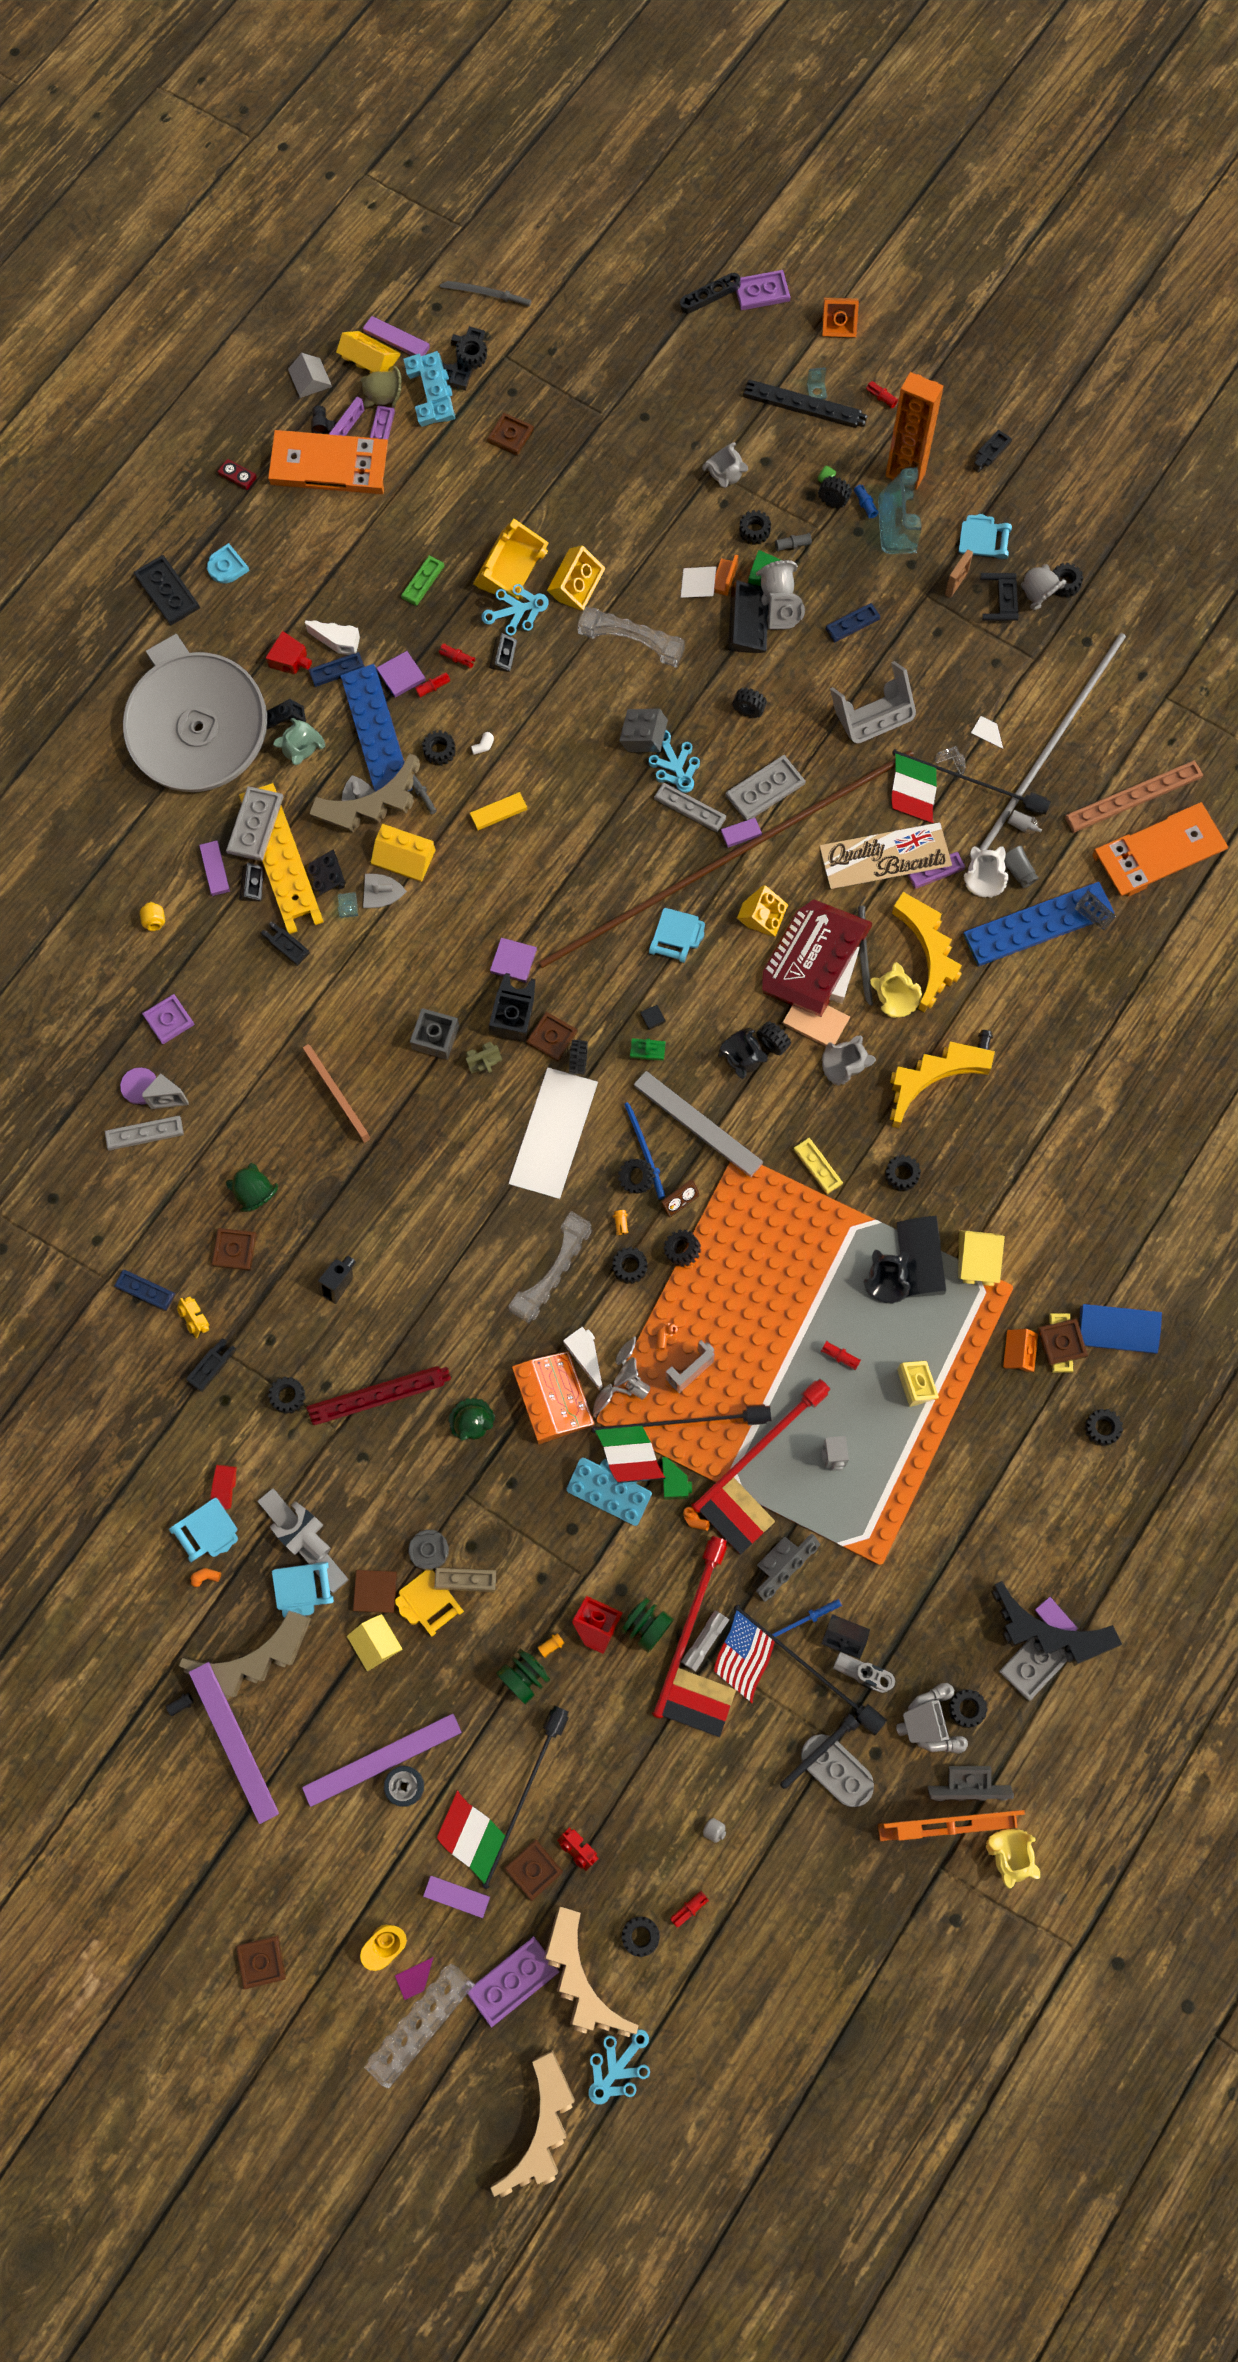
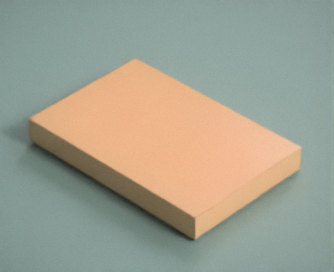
M792 1005L783 1021V1025L824 1046H827L829 1042L835 1046L850 1016L827 1006L822 1017H819Z

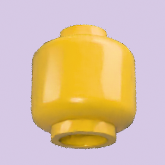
M150 902L140 909V920L144 928L149 931H157L165 924L162 906Z

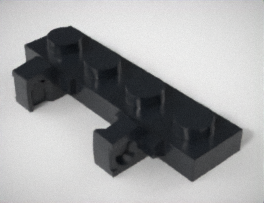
M469 326L466 335H452L451 346H457V342L459 343L460 339L463 340L464 336L468 338L469 335H472V337L478 336V339L482 338L484 341L485 331ZM472 349L467 350L465 353L475 355L478 352ZM459 361L454 363V365H447L443 362V368L446 369L448 378H450L449 386L466 391L474 368H471V370L468 367L463 368V364L460 365Z

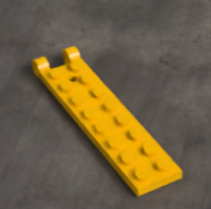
M273 783L258 788V789H263V790H267V791L276 792V789H275V786H274ZM245 793L239 794L241 802H243ZM280 806L263 858V864L289 934L298 932L293 920L294 918L311 913L315 925L324 923L283 808ZM295 895L299 896L298 900H292V897Z

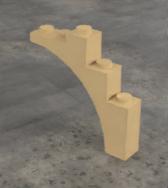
M558 1907L544 1960H547L548 1965L560 1968L563 1965L557 1992L562 1993L561 1998L573 2001L574 1997L577 1998L570 2025L575 2026V2031L585 2034L587 2030L593 2031L595 2023H598L597 2028L609 2031L610 2027L617 2029V2034L625 2037H630V2034H637L639 2025L627 2021L611 2011L597 1997L586 1979L578 1952L577 1930L580 1913Z
M553 2050L534 2059L532 2062L540 2090V2117L535 2136L521 2161L506 2176L492 2184L491 2190L494 2197L499 2194L500 2197L508 2195L512 2192V2187L518 2184L520 2187L527 2185L532 2181L531 2177L533 2176L537 2184L543 2182L544 2185L556 2179L555 2175L558 2174V2169L548 2147L551 2146L552 2149H555L564 2144L563 2139L566 2138V2133L557 2115V2111H560V2113L568 2111L572 2108L571 2104L574 2103L575 2099Z

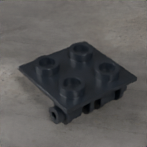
M334 849L304 866L315 898L334 887H338V889L345 888L346 882Z

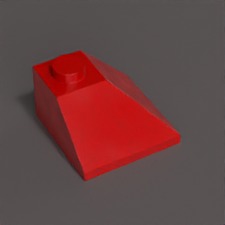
M586 1596L572 1623L585 1646L604 1654L623 1612Z

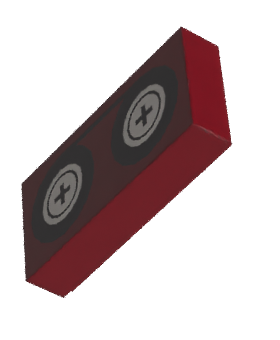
M229 459L218 470L220 476L246 490L249 489L257 478L255 473Z

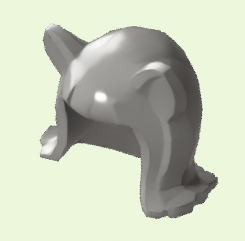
M735 442L715 453L702 467L704 471L708 468L711 476L723 488L737 483L742 476V472L748 471V466L742 462L739 453L734 450Z
M792 560L775 561L762 567L756 573L757 576H761V587L764 593L762 595L763 605L769 603L770 593H793V572H796L798 568L795 562Z
M1044 564L1042 567L1032 568L1026 573L1024 582L1021 583V588L1025 591L1027 598L1033 602L1030 605L1031 609L1037 610L1041 608V603L1047 597L1064 587L1066 580L1059 581L1057 575L1050 571L1047 564Z
M856 1036L850 1042L840 1043L836 1046L831 1042L827 1044L822 1056V1067L825 1076L833 1084L844 1085L845 1082L850 1080L852 1075L860 1073L865 1067L871 1066L876 1061L874 1056L868 1055V1052L862 1045V1036Z

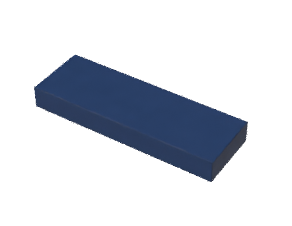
M870 603L827 625L825 629L835 643L880 620V615L873 604Z
M359 652L311 668L309 673L314 686L317 687L340 679L341 675L365 666Z
M124 1269L114 1285L115 1288L164 1311H167L175 1296L174 1292Z

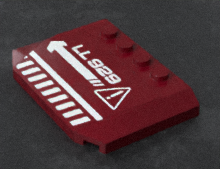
M813 899L796 912L765 966L762 983L763 993L822 1017L830 1002L829 998L861 940L864 941L872 927V922Z

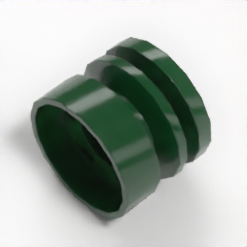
M646 1597L627 1616L621 1632L626 1634L632 1628L633 1631L629 1639L632 1640L637 1634L641 1635L638 1646L649 1653L669 1628L674 1618L665 1611H662L656 1617L654 1612L657 1605L654 1604L647 1610L646 1608L651 1600Z
M520 1648L517 1653L523 1660L519 1662L512 1656L511 1659L516 1667L512 1669L504 1664L496 1672V1675L526 1705L535 1696L530 1687L534 1684L539 1689H542L543 1686L537 1680L541 1677L548 1683L550 1678L547 1676L543 1666L531 1654L524 1652Z

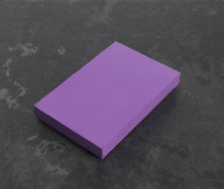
M783 270L740 278L741 287L736 290L741 310L789 302L791 298Z

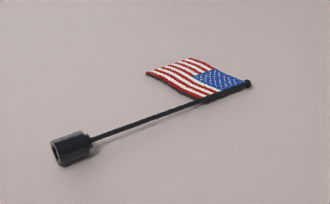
M740 1605L734 1606V1611L736 1612L730 1633L718 1654L714 1672L753 1703L756 1687L769 1663L774 1643H776L856 1709L854 1714L857 1717L855 1720L875 1736L887 1721L885 1717L869 1704L857 1706L744 1612Z

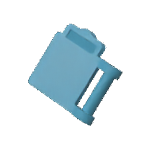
M983 514L968 515L967 520L962 523L959 553L965 554L968 549L973 552V555L1007 559L1009 554L1007 551L1008 537L1012 525L1009 523L994 524L993 517H987ZM997 531L1002 532L1000 550H995Z
M664 908L650 946L649 954L654 955L657 953L679 959V962L685 963L689 948H698L699 943L703 940L705 923L700 921L698 916ZM658 942H660L663 944L682 948L683 950L682 952H678L671 949L659 947L657 945Z
M217 1498L212 1499L169 1528L171 1534H175L189 1555L188 1559L190 1562H193L206 1552H209L213 1557L227 1552L238 1541V1537L235 1534L238 1529ZM185 1525L201 1548L197 1552L181 1530Z
M328 1562L279 1568L272 1571L277 1608L282 1610L284 1618L288 1611H294L304 1616L314 1613V1605L334 1602L333 1596L330 1595L327 1574ZM313 1570H319L323 1596L317 1598Z

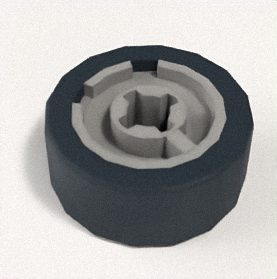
M399 1766L393 1769L384 1781V1792L387 1799L392 1804L400 1807H408L415 1804L424 1792L422 1775L416 1769L409 1766ZM403 1782L408 1784L405 1791L400 1788Z

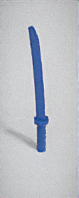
M626 1102L624 1105L635 1129L647 1163L652 1165L651 1168H654L653 1174H655V1178H653V1181H655L654 1186L658 1199H664L666 1196L659 1179L660 1170L655 1168L634 1111L629 1103Z
M837 1599L815 1611L810 1610L808 1611L809 1616L772 1635L776 1637L810 1619L816 1622L818 1617L841 1607L842 1604Z

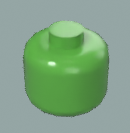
M826 465L820 472L817 480L822 483L824 478L835 476L836 471Z

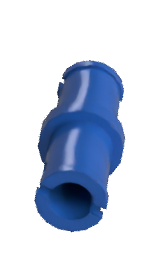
M857 485L853 491L859 499L860 506L864 508L869 518H875L879 511L873 504V498L871 495H868L863 485Z

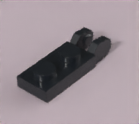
M270 922L268 925L277 933L274 937L265 930L261 932V935L297 966L310 954L306 947L273 922Z
M224 1338L213 1349H210L186 1378L188 1382L201 1392L206 1389L236 1351V1348L231 1346L222 1357L218 1354L227 1343Z

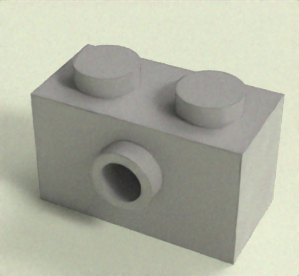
M846 1436L825 1438L823 1450H821L822 1461L825 1462L826 1468H831V1471L843 1470V1467L849 1461Z

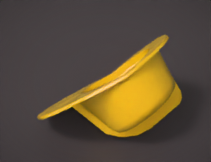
M386 1924L378 1927L361 1950L360 1958L364 1967L377 1971L389 1965L406 1946L407 1939L404 1931L394 1925Z

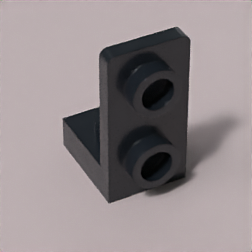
M288 699L267 711L266 729H270L292 718L306 722L304 706Z

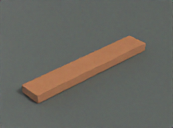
M309 1044L304 1046L303 1050L362 1141L365 1143L370 1140L368 1132Z

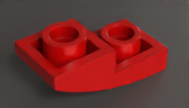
M216 1465L210 1501L217 1498L224 1509H230L232 1506V1492L236 1485L237 1467Z

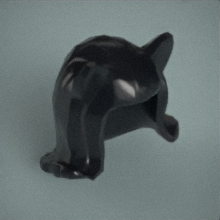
M744 1028L731 1035L722 1043L718 1053V1057L724 1056L728 1065L735 1070L737 1076L741 1079H744L747 1073L755 1071L760 1063L768 1061L767 1055L761 1050L758 1041L752 1036V1033L755 1032L752 1028Z
M874 1250L869 1279L863 1281L866 1292L871 1298L886 1304L901 1302V1300L906 1298L910 1290V1283L906 1282L909 1261L907 1252H902L896 1256L892 1254L883 1255L879 1250Z

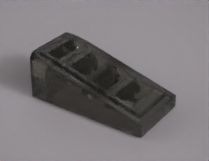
M1089 891L1085 893L1075 907L1078 912L1104 931L1116 918ZM1089 902L1090 904L1086 907L1084 904ZM1098 911H1101L1102 913L1097 917L1096 914ZM1106 915L1108 918L1103 923L1101 919Z

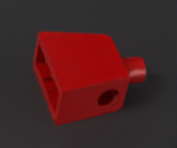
M283 631L266 656L268 667L290 674H296L300 667L308 670L312 664V660L306 658L305 646Z

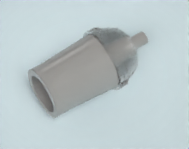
M1016 810L1012 812L1008 820V824L1018 828L1025 834H1033L1036 831L1041 833L1042 829L1038 828L1039 823L1035 817H1030Z

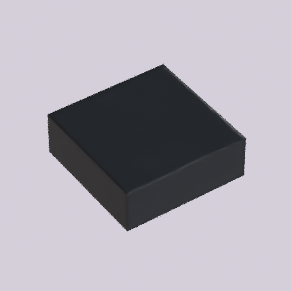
M658 1005L640 1012L648 1030L666 1022Z

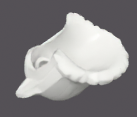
M973 847L970 853L972 861L968 868L969 872L964 874L966 887L974 895H978V897L992 898L999 895L1006 888L1008 874L1004 873V859L1006 855L1004 847H999L995 851H981L979 848Z

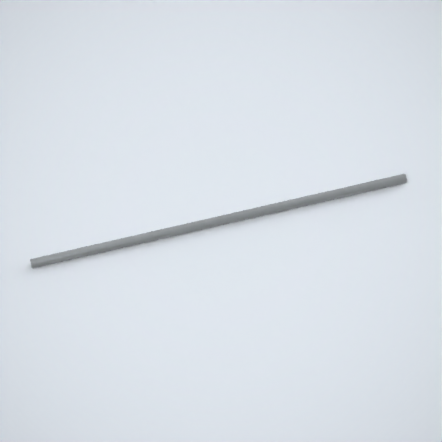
M1120 633L1016 791V795L1022 796L1126 638L1123 633ZM1012 797L979 849L981 851L988 849L1019 799Z

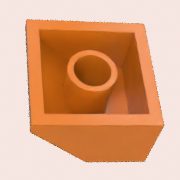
M824 298L822 336L856 337L859 300L856 298Z

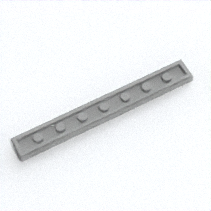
M647 1071L634 1084L636 1089L749 1177H752L763 1164L761 1159Z

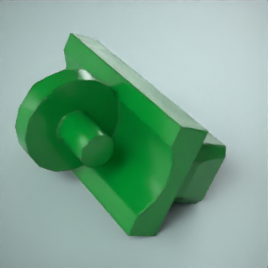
M632 1038L630 1058L664 1061L666 1041L651 1040L650 1038Z

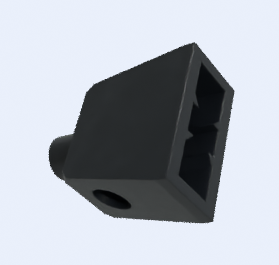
M346 1256L342 1262L335 1259L318 1280L320 1295L334 1304H337L353 1279L352 1267L356 1263L353 1258Z

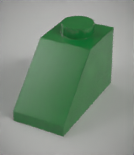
M662 1457L663 1475L666 1477V1479H663L664 1500L688 1499V1493H692V1481H688L687 1475L667 1457Z

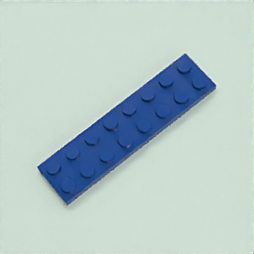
M371 664L343 674L341 679L376 792L396 776L405 762L376 666Z
M1096 882L965 931L963 936L979 967L1112 917L1115 912L1100 882Z

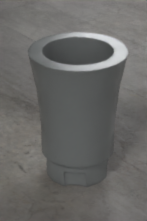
M1018 846L1006 853L1004 859L1005 866L1023 888L1031 886L1039 879L1022 846Z

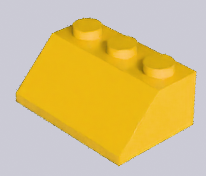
M360 331L342 332L336 353L342 355L344 360L353 361L357 367L370 370V373L388 371L401 355V353Z
M583 545L569 548L547 591L558 602L583 611L605 567Z
M382 824L375 839L371 865L422 882L435 853L434 842Z

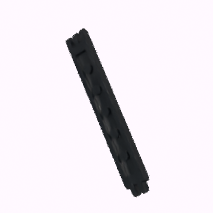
M754 380L747 381L745 391L743 392V397L853 428L857 426L864 427L865 421L868 418L859 409Z

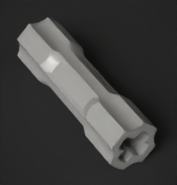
M715 1610L681 1663L696 1672L706 1653L729 1619Z

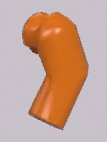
M666 1324L658 1330L656 1349H666L667 1339L678 1331V1327L675 1324Z
M691 1507L684 1509V1518L691 1528L708 1531L709 1521L700 1519Z
M203 1568L191 1575V1585L199 1587L202 1581L206 1579L219 1582L221 1572Z

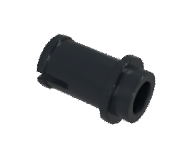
M981 1030L978 1033V1048L989 1050L990 1040L993 1038L992 1032Z
M182 1693L181 1697L166 1704L167 1711L171 1716H174L187 1707L191 1708L194 1700L190 1693Z

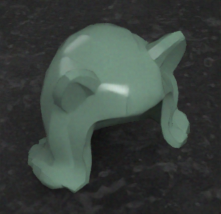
M292 718L291 722L293 725L286 729L283 736L277 738L273 745L282 748L284 756L292 760L293 765H299L316 748L323 749L325 741L319 732L308 723Z

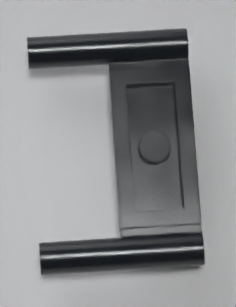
M980 573V580H998L999 613H982V621H1018L1016 573Z

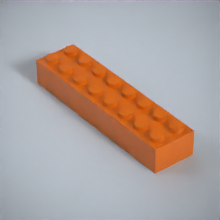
M910 372L900 390L885 477L917 490L925 476L943 391V385Z

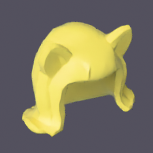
M897 962L894 963L892 971L887 972L881 978H872L870 980L872 987L877 991L879 1000L884 1004L881 1006V1010L891 1018L905 1017L914 1012L918 1005H920L922 1000L921 987L917 983L913 985L911 978L904 973L903 967Z
M1019 1829L1001 1830L991 1835L986 1841V1849L989 1855H995L997 1869L1002 1874L1003 1883L1008 1889L1012 1888L1015 1882H1021L1027 1877L1040 1878V1870L1034 1864L1035 1857L1031 1843L1035 1842V1838L1027 1834L1026 1831Z

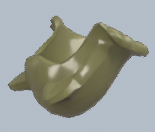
M391 366L386 372L376 371L361 378L362 390L366 396L363 402L364 407L390 403L392 408L396 407L402 384L401 373L396 366Z

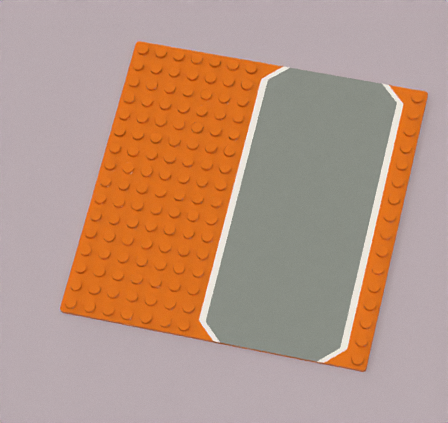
M730 1162L693 1232L701 1244V1253H698L699 1258H695L696 1262L694 1263L690 1262V1266L684 1264V1267L676 1266L635 1344L631 1356L627 1359L628 1361L631 1357L636 1358L638 1377L650 1386L649 1393L641 1400L634 1394L629 1396L623 1392H613L609 1403L600 1411L597 1422L603 1426H616L743 1414V1410H746L748 1405L765 1404V1406H770L772 1421L767 1422V1424L748 1426V1422H744L743 1418L643 1427L651 1441L654 1452L717 1482L802 1401L803 1396L801 1393L812 1382L819 1379L823 1380L830 1388L828 1396L815 1408L810 1406L802 1411L734 1478L761 1506L878 1565H882L1009 1299L1013 1286L1003 1280H1000V1283L994 1282V1286L982 1285V1281H975V1284L963 1283V1279L958 1278V1259L941 1251L946 1283V1293L944 1295L910 1297L894 1304L876 1301L866 1292L863 1281L869 1279L874 1250H879L883 1255L892 1254L898 1256L900 1254L896 1229L768 1167L761 1165L754 1175L749 1177ZM687 1243L683 1252L687 1250L689 1243ZM666 1324H675L678 1327V1331L667 1339L666 1349H656L658 1330ZM700 1340L704 1343L708 1342L715 1350L713 1352L715 1354L714 1362L683 1391L678 1393L666 1380V1371L673 1367L679 1374H682L701 1356L697 1351L698 1342ZM826 1340L840 1349H846V1352L861 1359L857 1369L854 1370L841 1362L837 1363L835 1362L836 1359L820 1352ZM927 1361L939 1398L909 1407L897 1369L901 1363ZM628 1381L619 1386L614 1385L613 1387L628 1390V1388L626 1387ZM846 1436L849 1461L843 1467V1470L831 1471V1468H826L825 1462L822 1461L821 1450H823L825 1438Z

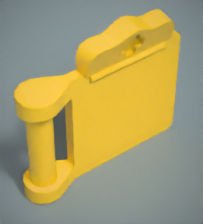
M425 1570L399 1591L400 1596L396 1598L395 1603L402 1617L406 1618L411 1625H415L420 1621L432 1637L436 1634V1630L455 1615H460L464 1611L448 1590L434 1589L435 1572L433 1570ZM450 1603L453 1606L431 1625L428 1623L427 1620Z

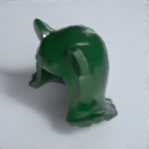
M250 1163L247 1168L237 1171L233 1180L226 1181L227 1188L233 1192L235 1199L243 1205V1208L240 1209L241 1212H251L267 1203L278 1190V1184H270L268 1178L253 1163Z
M466 1398L465 1402L460 1401L459 1404H456V1407L452 1409V1413L449 1415L448 1422L450 1423L451 1434L454 1437H458L460 1441L467 1438L477 1440L493 1427L495 1415L490 1406H488V1403L483 1401V1399Z

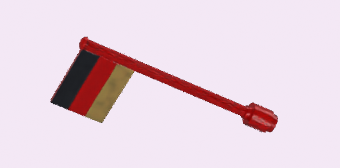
M821 1379L812 1382L801 1393L803 1396L802 1401L696 1503L691 1504L693 1510L697 1513L701 1512L740 1555L775 1520L734 1477L802 1411L810 1406L815 1408L828 1396L830 1388Z
M712 1536L711 1540H708L702 1559L705 1560L704 1564H706L652 1715L658 1719L667 1717L720 1737L736 1689L679 1668L713 1568H716V1565H721L727 1549L726 1540Z

